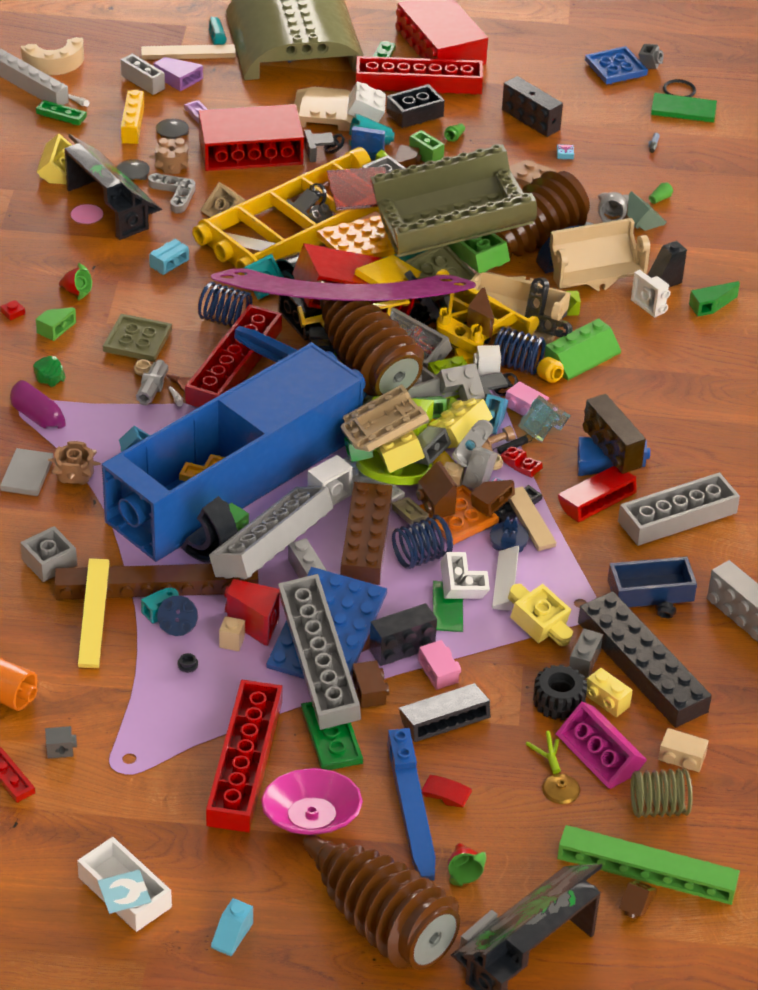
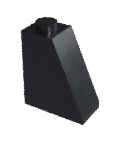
M678 241L663 245L648 276L650 278L658 276L669 284V287L681 284L687 249Z

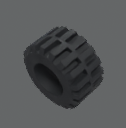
M551 665L550 668L545 667L535 678L534 706L538 707L537 710L540 713H544L546 717L550 716L554 720L556 718L565 720V718H569L581 702L585 703L587 681L584 675L580 674V671L577 669L573 670V667H564V665Z

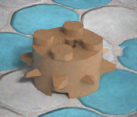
M161 138L155 147V155L149 156V158L155 159L154 166L157 169H162L163 173L178 174L180 170L188 168V159L195 158V156L188 155L189 147L184 139Z
M69 441L66 446L57 447L55 458L48 459V461L56 464L52 473L58 476V480L61 483H79L84 485L92 477L94 466L101 465L100 462L93 460L97 451L88 448L86 443L80 441Z

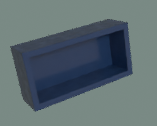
M688 557L610 563L607 581L610 590L627 607L657 605L663 601L670 603L695 601L697 582Z

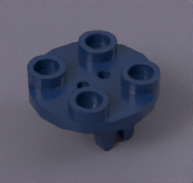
M506 517L504 522L495 525L491 529L490 541L495 550H505L519 546V552H522L529 541V534L525 527L518 524L517 518L510 521V518Z
M180 595L171 596L164 599L159 606L157 613L160 628L167 634L184 636L196 626L198 610L189 598Z

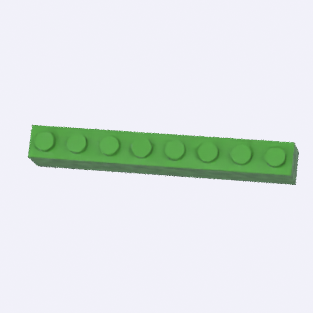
M565 825L557 859L579 865L602 864L601 871L730 905L733 902L740 870L713 864L708 861L690 858L685 855L667 852Z

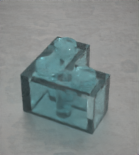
M538 395L532 402L528 412L521 418L518 427L542 442L552 426L561 431L571 415L556 404Z

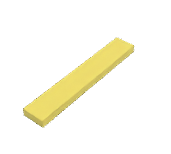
M89 559L78 667L99 668L109 559Z

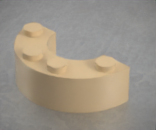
M75 37L68 39L67 44L57 50H45L38 47L37 44L21 46L22 61L47 75H60L77 69L84 61L83 38Z

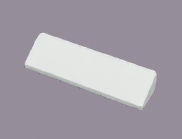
M519 546L499 551L492 609L512 611L513 603L508 599L510 588L516 581Z

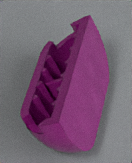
M24 380L18 381L13 386L10 400L15 409L42 428L58 426L59 429L66 426L64 415L53 400Z

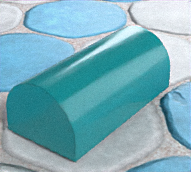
M211 17L208 30L213 45H224L227 38L221 20L217 17Z

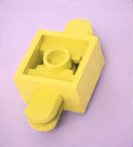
M514 584L510 588L508 599L514 604L510 618L538 644L547 637L552 638L559 646H565L570 643L573 630L566 623L571 609L544 584H541L531 592L522 584Z

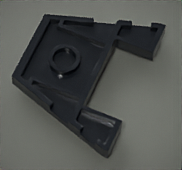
M411 270L405 273L409 281L417 280ZM431 297L421 298L420 303L427 310L433 322L436 323L437 318L440 316L438 305Z

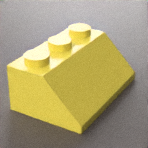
M57 134L47 142L36 173L48 183L66 184L64 148L72 146V144L60 134Z

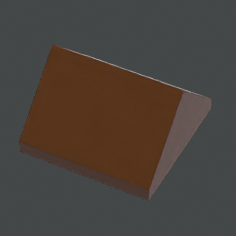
M484 287L480 289L468 306L467 327L471 328L472 325L479 324L483 328L482 335L491 338L493 335L494 316Z

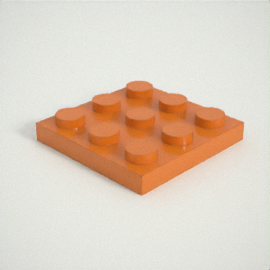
M465 485L457 487L455 514L443 517L451 531L453 545L499 523V517L495 513L488 517L472 506V492ZM423 504L419 505L424 511H426ZM436 519L435 521L441 530L442 536L446 539L444 529L439 520Z

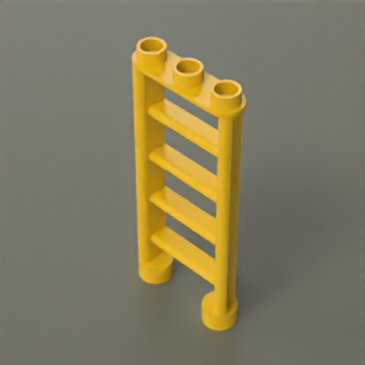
M357 147L352 149L342 157L213 217L200 220L198 225L192 229L193 237L200 246L207 244L214 249V253L219 261H229L236 269L244 268L270 254L273 255L276 261L295 252H301L303 243L322 246L324 243L317 237V230L338 226L341 223H351L375 211L379 213L373 189L356 178L362 175V166L370 163L371 159L363 148ZM333 178H338L367 199L348 209L327 194L325 204L336 215L318 224L286 202L288 199L302 194L312 184H323ZM318 185L314 186L315 189L320 192V194L323 193L322 189H320ZM321 196L320 199L317 201L321 203L323 196ZM275 207L305 230L284 239L254 216ZM243 222L267 241L275 244L263 251L252 254L223 232V230Z

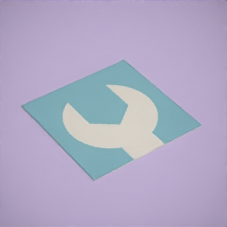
M140 869L97 880L109 914L152 903Z

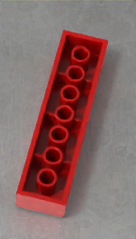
M357 56L356 83L357 81L365 83L369 87L381 91H406L429 84L437 93L482 94L483 61Z
M249 304L185 385V403L200 407L242 383L261 359L262 355L234 338L235 329L238 326H242L276 339L282 331V313Z
M241 679L206 807V826L250 833L282 706L283 685Z

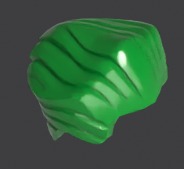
M55 356L43 357L33 365L34 374L39 383L54 387L58 382H64L66 378L61 362Z

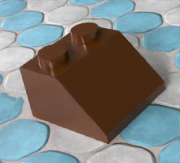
M438 461L418 481L416 496L423 503L426 512L432 517L433 515H439L443 518L455 514L457 484L441 461Z

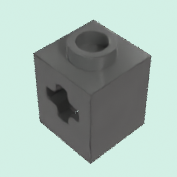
M71 726L45 728L47 759L73 757V748L77 747L76 734L72 735Z

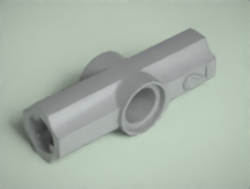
M164 360L153 362L149 372L144 373L142 376L141 387L136 394V400L142 405L152 403L156 393L161 392L163 388L164 378L168 372V365Z

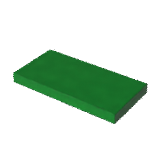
M654 93L651 115L713 123L715 121L717 100Z
M312 702L301 703V711L321 769L332 770L363 764V756L351 722L320 730Z

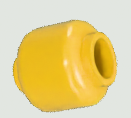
M551 357L543 358L537 366L538 376L549 383L559 381L564 373L563 364Z

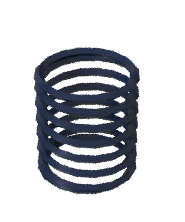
M211 281L206 284L200 295L198 303L199 317L232 327L241 315L244 298L246 297L245 309L249 304L253 305L251 293L241 292L239 289L235 290L232 287L228 288L226 285L222 286ZM210 286H213V288L210 290L209 294L207 295V298H206V301H205V304H204L203 315H202V314H201L202 300H203L204 295H205L206 291L208 290V288H209ZM212 293H213L212 301H211L210 307H209V309H208V311H207L208 302H209L210 297H211V295H212ZM228 293V298L225 301V295ZM234 295V300L230 306L231 297Z
M504 326L498 331L493 345L501 346L502 367L507 364L508 368L512 366L514 370L520 368L521 372L526 369L527 374L531 373V375L537 373L539 362L543 359L546 343L543 337L538 338L536 335L531 336L529 333L525 335L523 331L519 333L517 330L512 331L511 328L506 329ZM542 342L540 357L536 365V368L533 371L538 354V348L540 343ZM508 344H509L508 351H507V355H506V358H505V360H504V356H505V353H506V349H507V346H508ZM514 347H515L514 354H513V357H512V360H511L512 352H513V349H514ZM520 350H521V354H520V357H519V360H518V363H517V359H518V356H519V352H520Z
M433 515L432 518L427 517L426 520H420L419 523L414 522L413 525L407 524L406 527L401 526L400 529H394L392 533L393 549L398 561L406 569L427 564L428 561L440 559L446 554L443 536L435 519L439 520L444 529L447 539L446 552L453 551L451 531L445 520L439 515ZM434 526H435V528H436V530H437V533H438V535H439L440 544H439V542H438V540H437ZM396 532H399L400 545L406 558L410 561V565L406 563L399 552L396 543ZM402 536L404 537L408 545L410 556L405 548Z

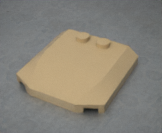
M324 87L298 89L294 104L297 106L301 127H306V122L334 124L338 125V130L349 131L352 118L354 117L347 114L348 98L351 91Z
M400 385L344 415L343 419L345 422L341 425V429L355 449L370 452L428 423L429 418L422 407H418L411 399L405 387Z

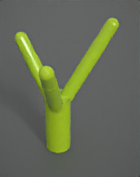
M546 731L549 753H546L530 742H526L528 747L548 759L553 774L561 772L556 758L559 739H555L554 746H552L550 731Z

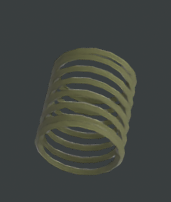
M678 768L675 773L672 769H669L667 774L662 769L659 775L656 770H653L651 775L649 771L645 770L643 776L639 770L633 772L630 787L633 812L637 818H640L641 815L644 818H647L648 815L655 817L657 814L663 817L665 813L670 817L673 813L676 816H679L681 813L685 816L690 814L693 799L690 775L685 768L682 770ZM684 773H685V776H686L687 787H688V807H687V810H686L685 803H684V802H685ZM660 798H661V804H662V807H663L662 813L660 812V809H659V808H660ZM652 799H653V804H654V807H655L654 813H653L652 810H651V808H652ZM644 800L647 808L646 814L643 811ZM668 800H669V803H670V806H671V811H670V812H669L668 809H667V808H668ZM676 801L679 806L678 812L676 811Z

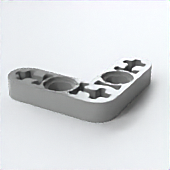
M159 173L148 176L149 187L175 192L170 202L172 212L182 213L186 210L195 192L194 180Z

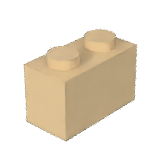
M667 728L660 746L658 760L700 772L707 753L709 740Z

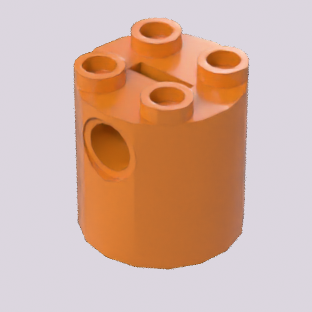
M0 657V704L16 711H21L37 695V675L27 668L5 661Z

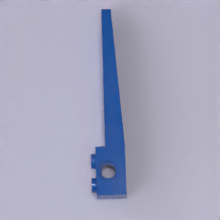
M238 326L235 329L234 338L274 362H278L297 351V349L256 330ZM363 391V399H364L367 394Z
M410 728L388 730L387 748L412 863L421 878L425 877L433 881L435 879V852L418 778L417 761Z

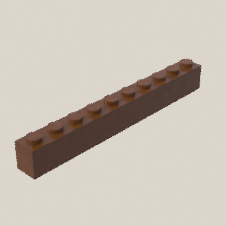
M212 564L109 567L106 598L147 597L165 588H175L180 596L225 594L226 587H230L233 579L259 584L258 570L247 579H241L240 577L225 579L224 577H215ZM88 567L55 568L56 600L85 599Z

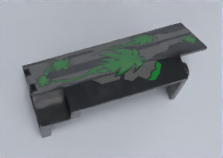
M69 134V138L75 144L64 148L67 190L71 191L97 181L103 187L104 202L115 212L116 237L119 240L148 230V215L163 209L99 150Z
M602 864L564 866L453 952L451 956L467 969L465 983L473 990H507L508 981L528 966L530 950L568 920L590 937L594 936L601 892L596 886L586 880L602 868Z

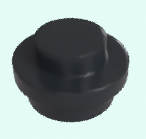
M663 601L656 606L657 615L662 618L670 619L676 613V608L670 602Z
M185 653L180 656L177 665L179 670L189 673L198 668V660L193 654Z

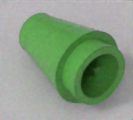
M459 123L447 127L444 132L445 138L448 141H457L465 131V126Z
M667 182L661 183L649 196L650 202L656 204L671 197L673 193L672 186Z

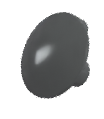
M165 119L156 126V132L166 137V139H176V137L189 133L188 124L180 119Z
M137 159L125 160L117 166L130 180H145L150 171V167L146 162Z
M325 203L314 205L309 211V218L316 224L334 216Z

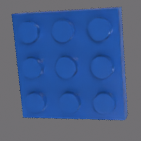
M627 46L585 55V61L605 84L639 78L648 74V69Z

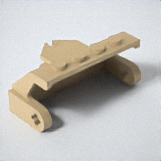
M632 218L551 231L550 251L554 267L553 279L559 289L588 284L597 291H600L599 287L601 284H604L603 288L606 290L619 278L634 276V272L638 270L647 274L650 253L648 236H638L636 243L633 234L634 220Z
M477 272L470 280L476 283L474 289L480 291L481 288L485 287L487 295L525 316L533 278L526 280L525 276L507 277L491 272ZM549 287L544 315L551 316L553 320L559 321L562 319V316L568 310L571 293ZM535 298L533 302L536 308L540 305L538 298ZM549 320L545 322V327L548 330L551 328ZM536 330L532 334V336L536 335L538 338L543 337L546 344L551 343L555 338L553 335Z

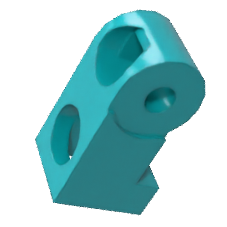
M165 588L141 599V613L152 624L158 622L157 613L163 600L171 596H178L179 592L175 588Z

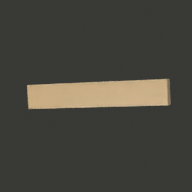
M235 44L141 46L142 60H157L164 57L173 59L236 58Z

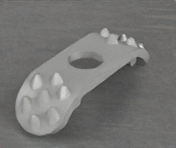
M482 419L473 425L452 453L453 460H456L457 464H461V467L465 468L468 466L472 451L466 448V441H472L475 444V448L482 447L493 432L492 424Z

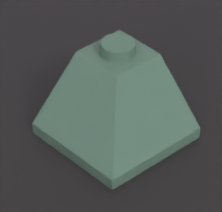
M632 191L629 193L627 216L634 220L635 228L641 227L646 231L667 223L643 199Z

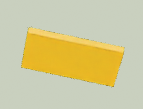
M391 255L356 268L354 274L369 284L409 281L405 276V273L411 270L416 278H419L421 271L397 258V256Z

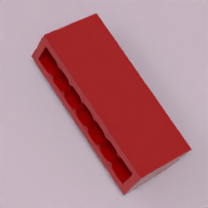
M612 466L559 493L560 505L569 517L579 523L637 493L636 476L629 472L622 474L618 468Z

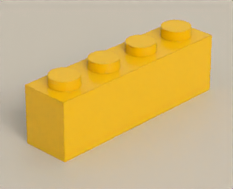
M127 91L121 123L122 143L138 144L144 112V91Z

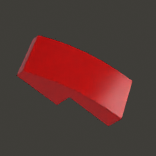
M511 446L500 455L503 462L531 478L543 468L541 461L528 458L525 450Z
M429 775L421 790L424 797L442 799L445 805L461 808L465 806L472 793V789L466 785L435 775Z

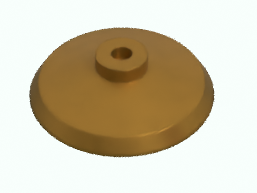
M554 774L546 778L542 784L544 796L558 804H568L575 801L581 791L578 782L566 774Z

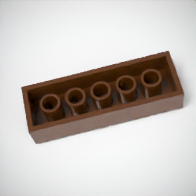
M354 482L340 575L380 585L392 505L393 485Z

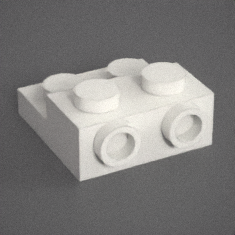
M638 270L634 272L631 300L653 317H657L668 310L666 301L670 296L669 284L658 276L650 278L644 272Z

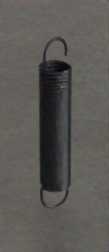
M526 435L496 447L497 451L501 455L511 446L517 448L528 443V438Z

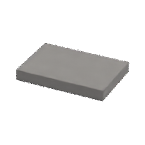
M16 448L1 482L0 490L38 496L52 464L48 459L54 458V454Z

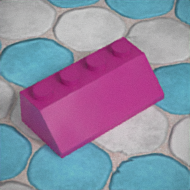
M584 702L578 705L556 732V735L609 789L630 779L633 772L640 770L647 761L594 706Z

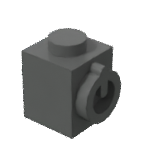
M657 44L643 45L638 54L639 60L646 68L657 69L659 64L663 63V51L659 49Z

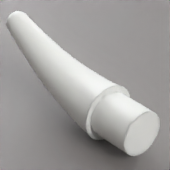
M68 95V98L81 106L89 105V101L85 98Z
M170 386L168 389L174 398V402L177 406H182V396Z

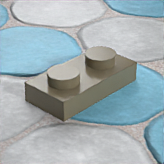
M409 497L392 503V510L408 524L413 525L414 522L419 523L420 520H426L429 517V514Z

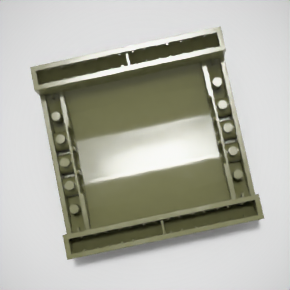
M232 0L227 7L226 17L244 80L260 79V63L347 56L352 72H355L357 56H364L344 0Z

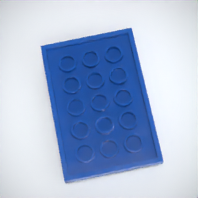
M311 567L307 576L319 575L351 676L352 664L357 663L370 634V623L377 618L387 595V588ZM286 620L266 666L268 669L304 679Z

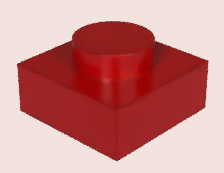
M16 300L0 306L1 312L10 321L25 314V308Z

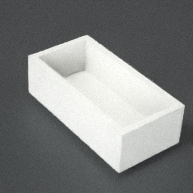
M114 837L77 860L79 878L104 902L105 900L97 880L140 869L152 903L116 912L136 932L172 907L171 889Z

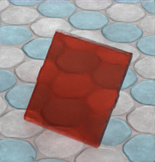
M370 167L327 170L330 192L336 211L378 208L370 177L378 173H387L386 168Z

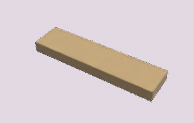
M524 487L515 488V495L508 501L523 527L528 531L529 537L536 549L542 551L556 547L557 542Z

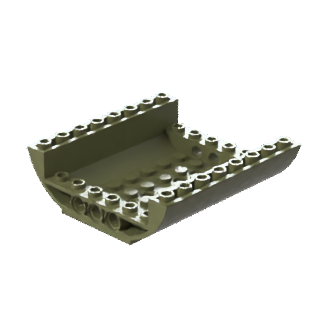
M495 144L486 149L479 148L470 153H460L454 157H443L438 161H427L421 165H411L401 170L395 169L385 174L378 173L370 177L384 230L397 258L533 224L537 216L536 199L532 193H523L510 171L507 150L503 144Z

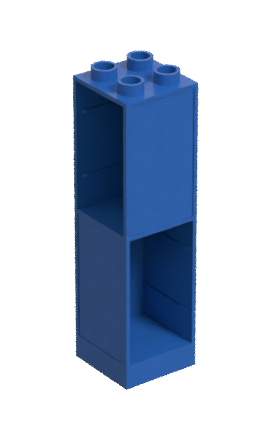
M309 343L103 462L102 480L105 522L155 562L159 561L180 548L188 536L202 527L197 517L202 508L219 496L228 504L233 503L243 509L344 447L345 435L341 429V425L345 422L343 416L363 406V389L366 385L363 375L358 370H351L338 361L332 352H325L314 343ZM210 454L225 457L187 481L179 480V473L186 462L204 466Z

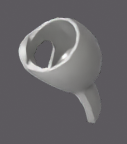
M617 192L601 193L598 195V199L601 200L599 203V215L603 223L622 220L626 216L629 195H622ZM604 214H607V215H610V216H613V217H614V216H620V217L617 218V219L611 220V219H608Z

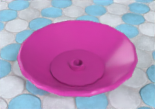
M317 768L294 770L277 777L266 787L261 799L263 812L274 825L289 832L307 835L330 833L347 826L358 816L363 803L360 789L348 777L331 770Z

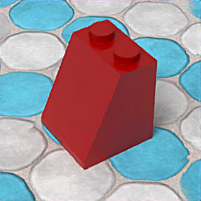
M233 579L230 587H226L224 598H227L224 610L227 613V617L245 620V633L261 644L268 646L280 619L279 589Z

